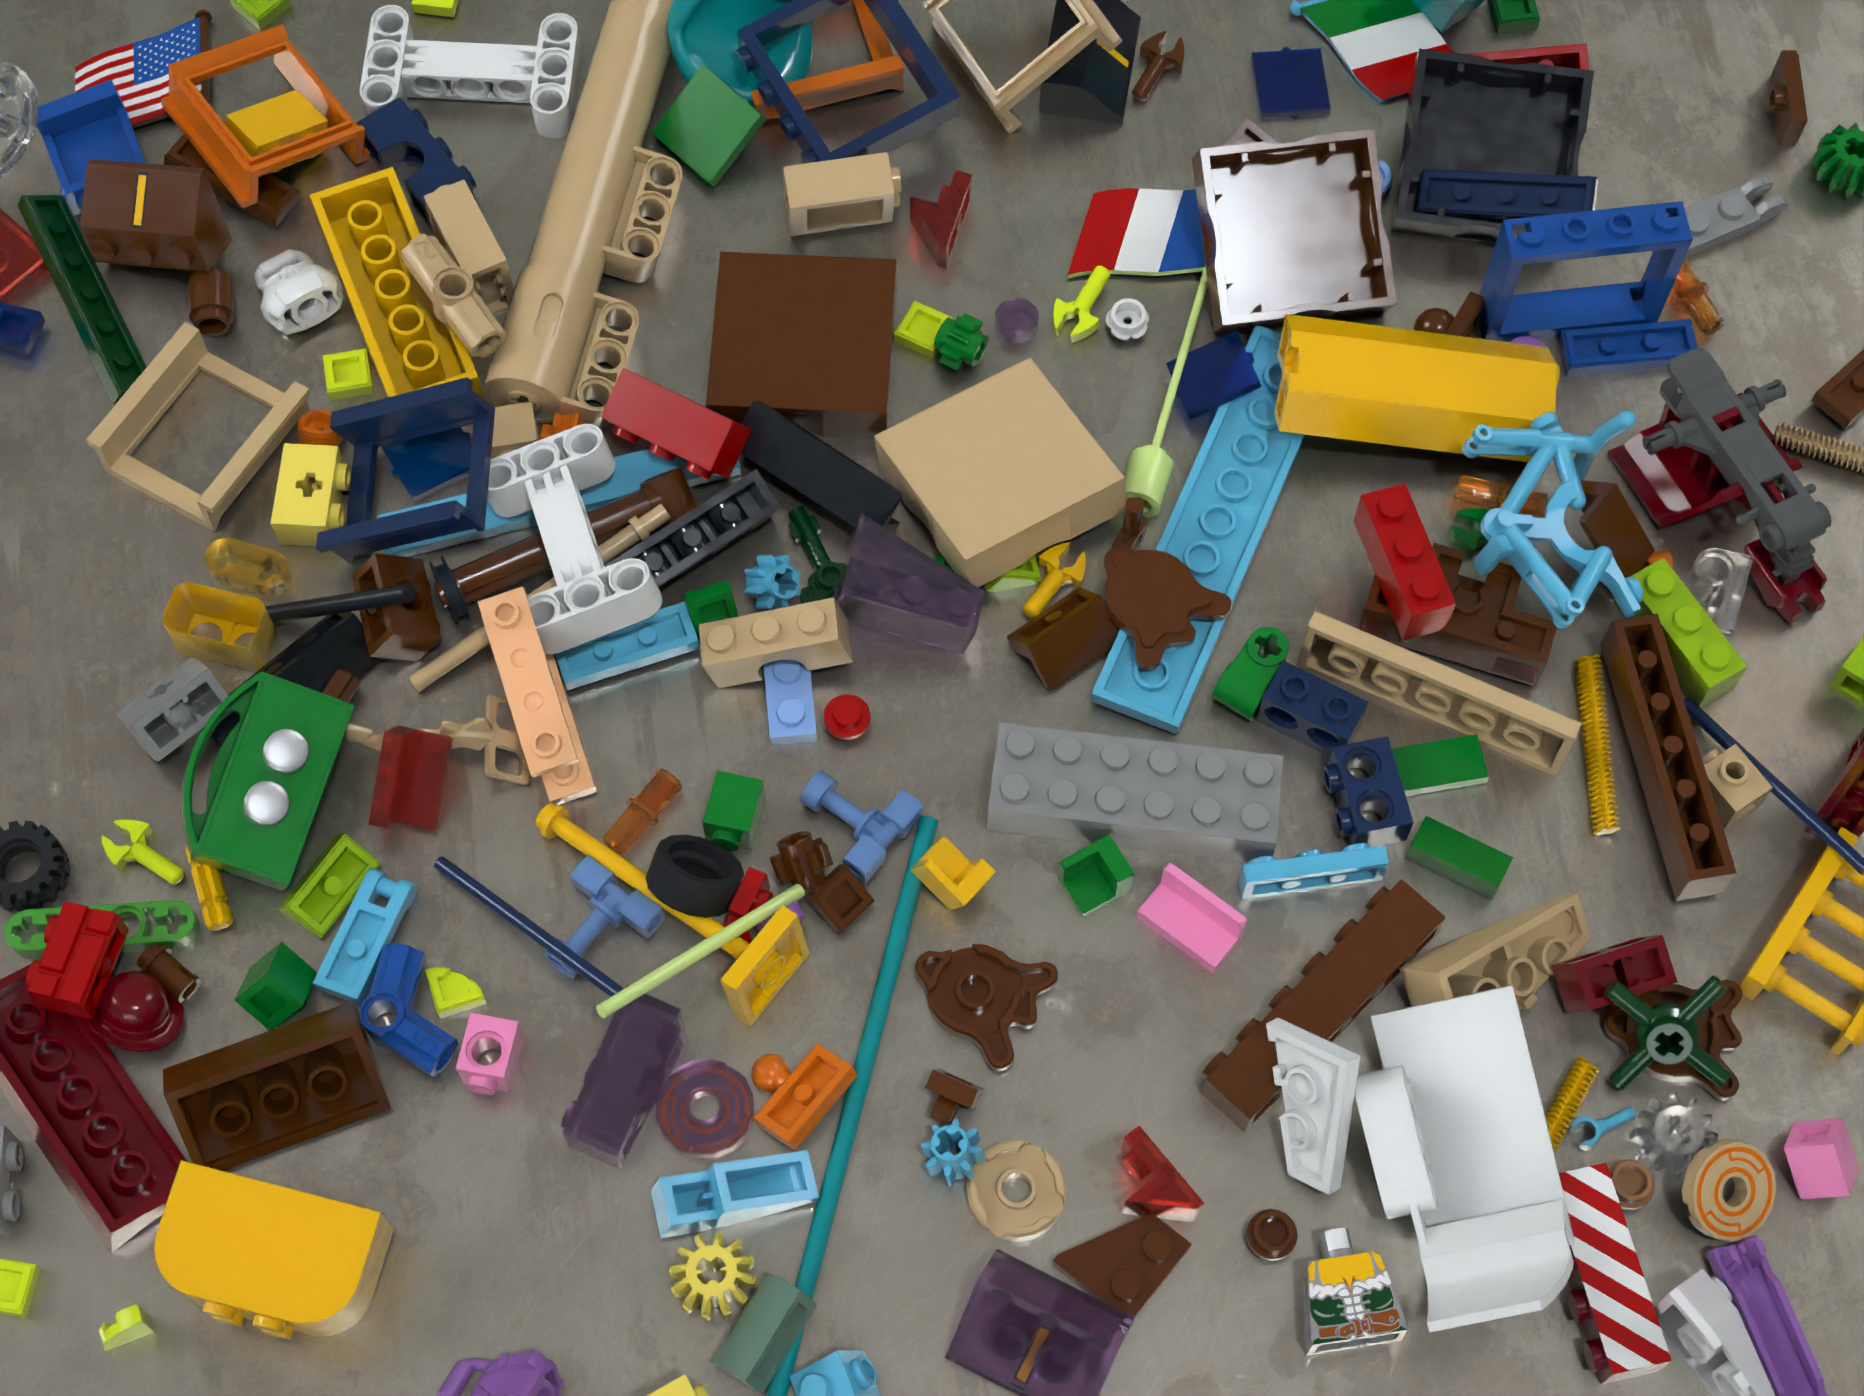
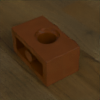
M374 553L352 575L355 592L402 584H410L415 592L414 600L410 603L359 610L369 657L418 662L441 640L440 624L436 619L431 597V585L426 576L423 559Z

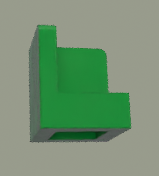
M1109 834L1061 860L1059 863L1058 880L1079 913L1086 916L1130 892L1135 873Z
M281 942L250 967L234 1000L270 1031L304 1005L317 973L286 944Z

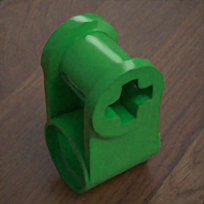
M1262 627L1255 630L1234 661L1222 673L1212 692L1211 698L1248 720L1253 721L1259 714L1262 698L1283 660L1286 661L1285 659L1289 652V642L1285 634L1273 627ZM1267 651L1273 653L1269 654L1265 659L1259 656H1263Z

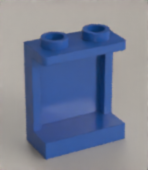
M112 79L29 110L48 150L62 187V196L74 216L82 212L86 165L90 159L147 163L124 102Z

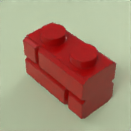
M68 901L63 903L59 916H51L46 925L44 941L47 945L41 959L34 960L31 963L26 975V987L29 988L27 992L38 1006L60 1013L65 1012L69 1015L88 1020L94 1019L101 1002V993L110 979L129 931L121 917L113 912L96 908L90 909L88 906Z

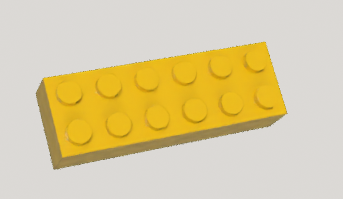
M390 167L310 194L309 196L319 226L386 397L468 377L473 381L472 390L484 399L480 381L468 350L452 328L435 317L433 302L401 260V250L409 244L412 238L419 236L420 232L394 168Z

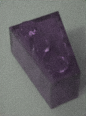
M861 513L850 538L835 600L847 617L848 622L964 654L976 634L985 592Z
M645 993L614 1013L597 1055L587 1069L584 1085L577 1101L573 1100L569 1104L563 1116L561 1127L565 1128L563 1134L569 1147L617 1169H623L688 1041L680 1008Z

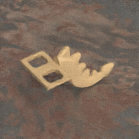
M489 695L486 697V718H477L471 722L464 723L443 721L439 729H418L417 736L408 733H400L397 738H390L388 733L373 735L372 729L354 724H348L345 730V735L350 742H360L372 749L399 755H429L460 747L480 751L485 746V776L522 785L529 783V768L518 732L502 729L496 722L497 705L510 708L507 699ZM496 748L512 751L518 755V776L497 770L495 766Z

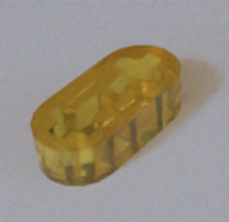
M221 538L211 543L205 551L204 560L208 571L214 580L221 584L264 596H275L286 591L292 582L293 575L285 556L276 550L233 538ZM230 554H233L238 564L228 562L224 568H221L218 562L219 559L227 560ZM272 566H276L279 574H270L268 579L264 580L259 570L269 572Z

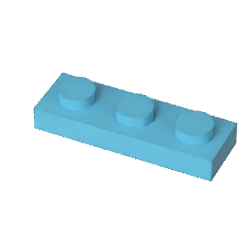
M684 601L659 609L653 616L557 653L555 657L566 690H571L698 650L700 647Z
M1367 843L1353 844L1345 847L1341 852L1326 854L1318 849L1307 850L1297 854L1295 858L1277 860L1274 856L1258 857L1242 866L1238 880L1241 899L1382 881L1388 868L1389 860L1385 846L1371 847Z

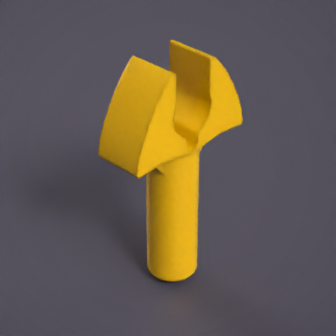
M1070 542L1049 548L1039 556L1038 565L1047 569V575L1022 607L1027 617L1033 619L1039 615L1062 585L1071 584L1075 588L1082 587L1086 568L1084 551L1077 558L1073 566L1065 567L1063 570H1060V562L1069 553Z

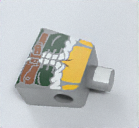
M1336 1228L1321 1232L1319 1240L1323 1259L1308 1262L1302 1274L1306 1356L1401 1341L1408 1332L1409 1327L1380 1254L1375 1251L1354 1254L1348 1228Z

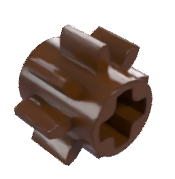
M808 831L796 832L779 840L777 847L780 854L770 857L776 878L780 880L781 884L790 881L791 887L795 884H800L804 890L818 885L826 877L823 868L833 865L827 844L823 842L821 837L813 840L811 833Z

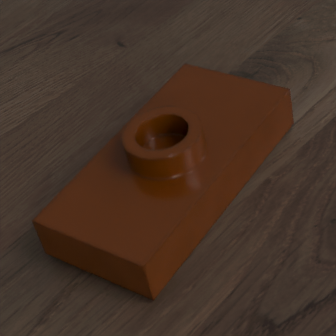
M1782 50L1771 74L1772 87L1769 93V108L1776 113L1780 146H1795L1808 118L1799 54H1797V50Z

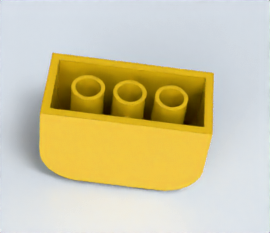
M181 1160L156 1233L154 1253L159 1271L165 1280L190 1300L203 1307L202 1312L211 1315V1319L242 1327L244 1319L253 1321V1326L262 1329V1333L286 1340H291L293 1332L314 1337H326L346 1331L355 1325L366 1313L377 1286L394 1228L381 1212Z

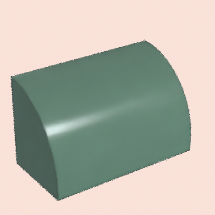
M765 1273L711 1363L763 1395L817 1304L795 1286L770 1273Z

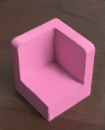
M1833 1118L1794 1122L1785 1143L1784 1151L1799 1197L1805 1200L1850 1196L1859 1167L1844 1119Z

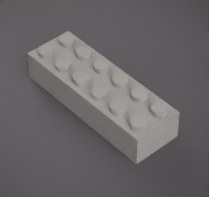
M999 722L988 805L987 831L1084 843H1094L1110 834L1117 847L1249 862L1262 856H1273L1277 844L1284 755Z

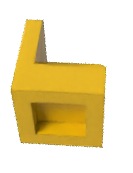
M946 837L939 838L910 869L949 910L964 907L996 872L983 858L970 862Z

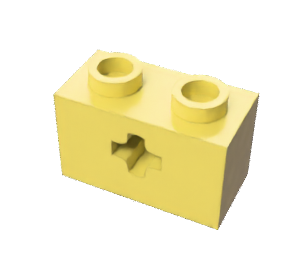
M284 443L270 523L280 545L316 547L318 532L344 526L345 509L344 505L341 504L342 492L348 491L350 488L351 467L350 464L344 463L338 446Z

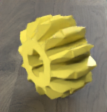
M716 1232L713 1237V1244L706 1246L702 1234H697L694 1237L697 1248L695 1252L685 1246H681L677 1251L681 1260L686 1264L677 1263L670 1266V1275L680 1280L671 1287L672 1294L675 1298L687 1296L682 1305L683 1310L687 1314L695 1311L702 1304L701 1316L704 1321L711 1320L714 1307H720L724 1319H729L732 1317L729 1302L734 1301L737 1305L745 1307L748 1303V1297L741 1289L756 1287V1277L746 1273L755 1266L754 1259L751 1255L740 1256L743 1244L738 1239L732 1241L724 1248V1234ZM721 1268L723 1280L718 1283L712 1279L706 1284L703 1273L706 1270L715 1273Z

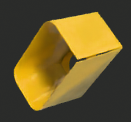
M191 582L181 583L174 588L162 618L163 624L179 654L256 672L265 665L277 633L260 599ZM212 623L221 629L222 641L191 635V632L200 624ZM255 633L250 649L256 661H254L246 647L234 645L236 640L244 634Z

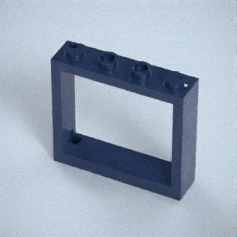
M794 0L737 30L738 49L735 50V53L741 60V68L745 73L752 71L759 82L756 86L764 104L768 108L771 106L775 107L781 117L778 121L785 137L790 142L796 140L803 151L800 154L803 164L883 152L890 153L959 116L961 96L898 0H864V2L928 100L832 152L825 145L763 46L851 0Z

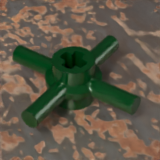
M1712 975L1681 1007L1672 1003H1660L1650 1007L1618 980L1611 982L1606 988L1604 995L1638 1022L1637 1038L1640 1045L1609 1076L1612 1084L1619 1090L1624 1091L1654 1060L1662 1064H1677L1685 1060L1717 1087L1723 1086L1730 1078L1731 1072L1697 1045L1699 1033L1696 1020L1727 991L1726 985L1718 977Z

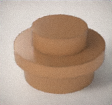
M1624 1159L1615 1162L1609 1167L1622 1209H1640L1651 1200L1655 1191V1182L1653 1175L1645 1165L1635 1160Z

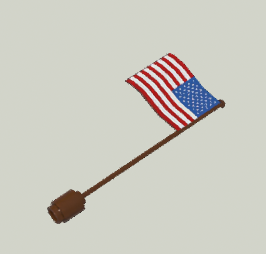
M205 9L199 10L195 14V19L158 36L105 51L75 67V93L112 79L124 102L133 128L170 116L161 105V99L169 96V64L209 50L208 23L212 20L211 13ZM210 78L194 85L210 104ZM214 264L209 272H196L188 280L189 319L194 324V327L198 328L201 334L206 336L225 334L229 331L230 324L234 321L235 317L233 279L227 273L215 268Z

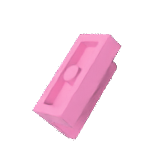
M1169 863L1164 868L1160 884L1137 910L1136 915L1139 920L1213 974L1240 942L1247 923V918L1172 863Z

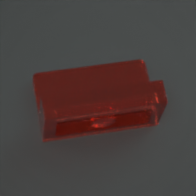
M400 725L384 731L368 825L387 829L396 823H402L430 830L438 826L453 742L450 736Z

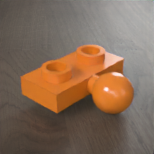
M819 1044L814 1046L792 1073L787 1061L783 1057L776 1054L763 1055L755 1061L752 1067V1081L762 1092L774 1094L753 1118L761 1129L795 1151L858 1075L853 1066Z

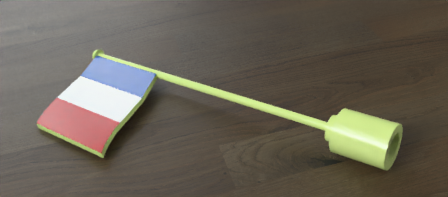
M1123 188L1094 193L1067 274V279L1091 275L1094 268L1099 265L1107 268L1110 274L1164 276L1203 271L1152 445H1144L1130 452L1123 475L1125 477L1126 502L1131 497L1142 499L1144 502L1143 516L1154 517L1160 513L1173 469V460L1160 446L1208 287L1196 189Z

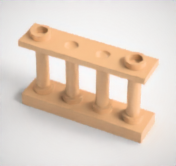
M522 586L478 601L532 778L542 776L549 802L556 806L598 792L555 654L548 655L544 652L524 587Z

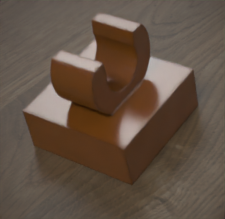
M942 1069L932 1070L925 1088L939 1094V1097L930 1117L946 1125L952 1124L960 1104L970 1109L977 1107L984 1088Z

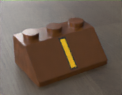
M90 159L87 163L80 228L95 262L209 272L232 242L205 168Z

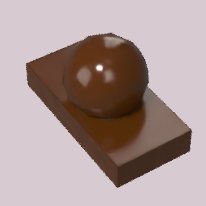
M1470 291L1455 318L1444 309L1436 307L1427 309L1416 319L1414 330L1470 337L1479 321L1485 303L1484 297Z

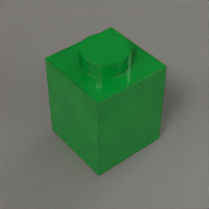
M717 770L702 821L705 839L719 844L728 851H736L739 847L752 850L766 799L764 781Z

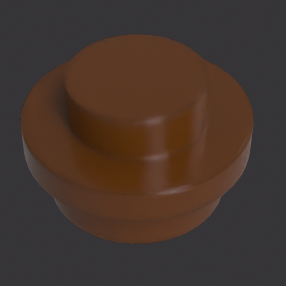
M1266 1209L1257 1213L1250 1220L1246 1232L1250 1249L1258 1257L1270 1261L1281 1260L1287 1257L1293 1251L1298 1237L1294 1221L1286 1213L1276 1209Z

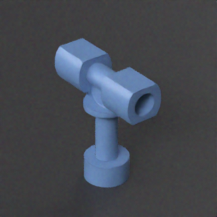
M819 771L804 788L800 801L816 813L825 807L855 828L853 839L857 842L843 858V865H847L859 882L866 884L886 860L885 849L896 836L904 839L919 821L920 817L923 816L924 805L913 795L900 790L883 812L872 808L865 813L836 792L838 787L837 780L824 771Z
M588 855L576 866L570 878L573 886L591 898L587 904L592 913L567 942L561 939L557 940L581 956L607 924L617 928L622 921L644 937L649 938L665 919L664 910L637 889L630 894L617 885L615 874ZM546 950L544 953L545 958L562 974L574 979L578 973Z

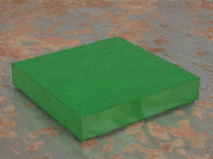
M702 64L651 133L704 180L716 186L767 118L710 68Z

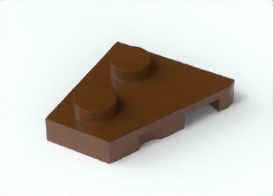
M1150 1213L1058 1254L1054 1258L1052 1266L1129 1327L1189 1252L1192 1244L1156 1215Z

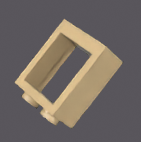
M888 152L783 167L784 201L790 236L892 222L894 207L900 206L899 192H902L899 167H890Z
M465 180L451 185H443L434 192L424 195L434 236L454 263L471 274L474 290L493 316L497 317L506 313L514 290L507 259Z

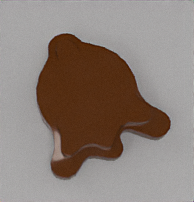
M1118 546L1110 549L1104 557V569L1107 574L1104 588V603L1107 607L1108 615L1116 626L1131 638L1135 647V662L1142 670H1155L1160 665L1163 653L1167 648L1189 646L1194 642L1196 630L1190 623L1191 620L1219 621L1225 619L1230 613L1231 599L1229 596L1203 587L1196 581L1189 568L1171 554L1157 550H1133L1124 546Z
M972 944L971 948H964L952 952V949L944 952L927 951L919 956L915 965V974L925 988L928 1008L933 1019L943 1030L954 1037L975 1044L983 1053L988 1066L996 1072L1007 1070L1014 1061V1051L1008 1029L1012 1026L1023 1029L1034 1027L1037 1022L1036 998L1053 989L1058 981V971L1052 963H1019L1012 960L1002 951L983 944Z
M1723 980L1722 982L1726 985L1727 991L1696 1020L1699 1033L1697 1045L1731 1072L1730 1078L1723 1086L1717 1087L1685 1060L1677 1064H1662L1654 1060L1643 1072L1653 1078L1669 1082L1687 1081L1696 1083L1706 1089L1716 1099L1721 1101L1731 1099L1739 1089V1081L1721 1059L1720 1051H1734L1742 1042V1036L1731 1018L1732 1010L1742 998L1740 986L1734 981ZM1670 984L1640 994L1638 997L1650 1007L1660 1003H1672L1681 1007L1698 989ZM1620 1007L1611 1009L1604 1019V1029L1609 1038L1620 1044L1628 1057L1640 1047L1637 1038L1638 1022Z

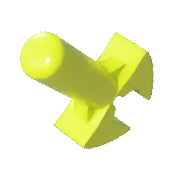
M1100 265L1094 268L1075 301L1065 303L1061 299L1056 298L1053 312L1056 336H1058L1063 328L1064 322L1068 319H1073L1076 315H1078L1079 323L1070 334L1071 343L1088 337L1098 329L1099 318L1092 316L1090 309L1110 277V271Z
M137 820L113 821L119 831L130 836L133 846H117L107 837L101 836L105 852L119 872H122L128 862L137 861L172 885L178 884L183 879L185 874L183 868L148 846L147 839L154 833L148 823Z

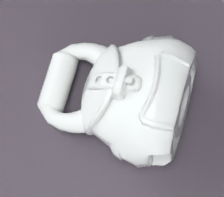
M288 249L258 264L255 271V284L263 293L260 308L264 318L279 331L284 332L286 336L304 331L321 323L341 308L343 294L339 275L331 269L314 264L312 259L302 251Z

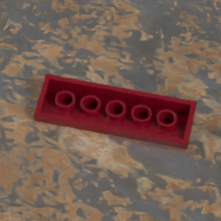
M29 964L0 979V1090L112 1254L140 1230L163 1215L181 1160L187 1162V1160L105 1042L92 1031L87 1020L65 1012L60 1013L41 1008L34 1002L27 992L29 988L26 987V975L31 965Z

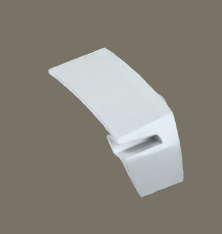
M1513 985L1371 1015L1383 1070L1358 1075L1355 1098L1387 1219L1412 1215L1427 1282V1325L1429 1333L1543 1310L1556 1298L1569 1280L1574 1263L1570 1245H1574L1575 1241Z

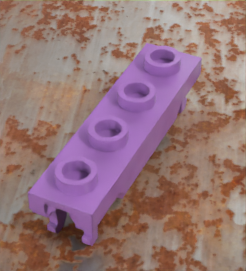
M1755 1235L1733 1245L1709 1250L1706 1256L1714 1275L1730 1291L1732 1295L1731 1302L1738 1309L1775 1396H1827L1821 1371L1783 1285L1769 1265L1764 1253L1766 1248L1763 1241L1758 1240Z

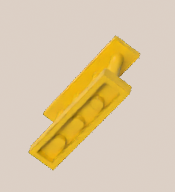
M1843 827L1837 832L1852 847L1858 839V836ZM1827 845L1739 986L1742 996L1750 1001H1753L1763 988L1770 993L1775 989L1840 1030L1841 1033L1830 1049L1832 1053L1839 1056L1850 1043L1859 1047L1864 1040V995L1851 1015L1786 974L1787 968L1779 964L1787 951L1793 955L1798 951L1864 993V970L1810 937V930L1803 926L1810 914L1817 918L1823 915L1864 941V918L1832 899L1834 894L1826 889L1834 877L1839 881L1845 878L1864 890V875L1859 874L1835 850Z

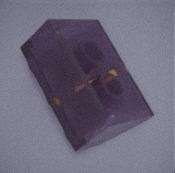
M997 1249L977 1279L945 1358L1018 1396H1100L1135 1318Z

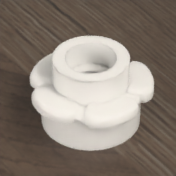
M1126 298L1117 301L1106 315L1107 327L1111 328L1112 335L1120 340L1138 339L1148 329L1146 325L1149 321L1148 313L1144 306L1135 299ZM1130 320L1131 323L1125 324L1123 321Z

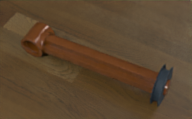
M677 467L651 477L639 484V490L588 511L587 514L598 546L630 525L628 523L630 518L636 515L639 519L660 503L671 517L670 520L662 525L675 521L697 507L682 468ZM540 532L452 570L443 556H441L443 564L434 567L431 561L429 562L436 580L434 586L444 608L448 607L457 625L459 624L457 618L466 615L470 620L466 607L467 603L551 568Z

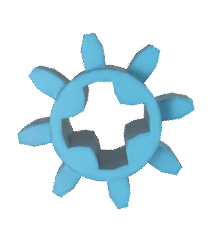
M758 555V565L751 569H745L744 572L747 576L744 593L750 594L753 598L757 599V609L788 607L787 599L801 594L799 590L801 571L789 565L790 557L788 555L774 557L772 555Z
M954 1119L951 1125L941 1128L934 1124L932 1126L934 1134L931 1142L921 1143L924 1156L931 1158L925 1165L929 1175L932 1177L942 1172L945 1175L948 1186H952L955 1179L967 1177L973 1180L972 1168L975 1162H984L986 1159L983 1149L976 1146L981 1140L977 1129L973 1128L965 1133L961 1129L958 1119ZM954 1149L958 1154L953 1156L949 1150Z

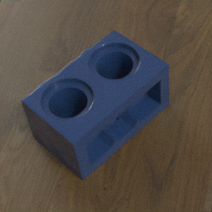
M1283 660L1262 698L1257 721L1330 757L1333 747L1350 744L1361 726L1369 702Z
M1389 737L1333 747L1328 764L1323 766V777L1328 793L1335 792L1339 808L1335 810V819L1339 834L1347 836L1350 845L1367 843L1371 847L1406 841L1414 822ZM1361 768L1370 777L1366 779L1356 778L1348 769ZM1365 810L1374 811L1381 816L1382 821L1370 822L1362 816L1361 812Z

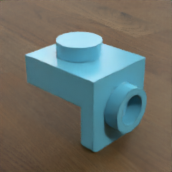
M837 1350L789 1376L796 1396H881L876 1384L878 1380L876 1369L863 1350Z

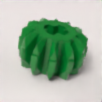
M1857 123L1852 125L1849 130L1838 125L1832 130L1831 134L1826 133L1817 146L1818 150L1813 157L1812 165L1813 168L1818 170L1817 182H1829V193L1840 189L1843 191L1846 199L1854 191L1864 197V132L1860 131Z

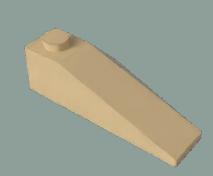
M1570 892L1438 946L1399 969L1411 1007L1513 985L1520 1012L1522 1009L1529 1010L1538 1000L1535 995L1536 992L1550 976H1554L1551 965L1574 958L1591 938L1579 895L1578 893Z

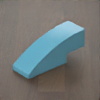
M808 1150L715 1163L707 1171L660 1177L650 1190L660 1238L690 1234L741 1223L796 1208L819 1199Z

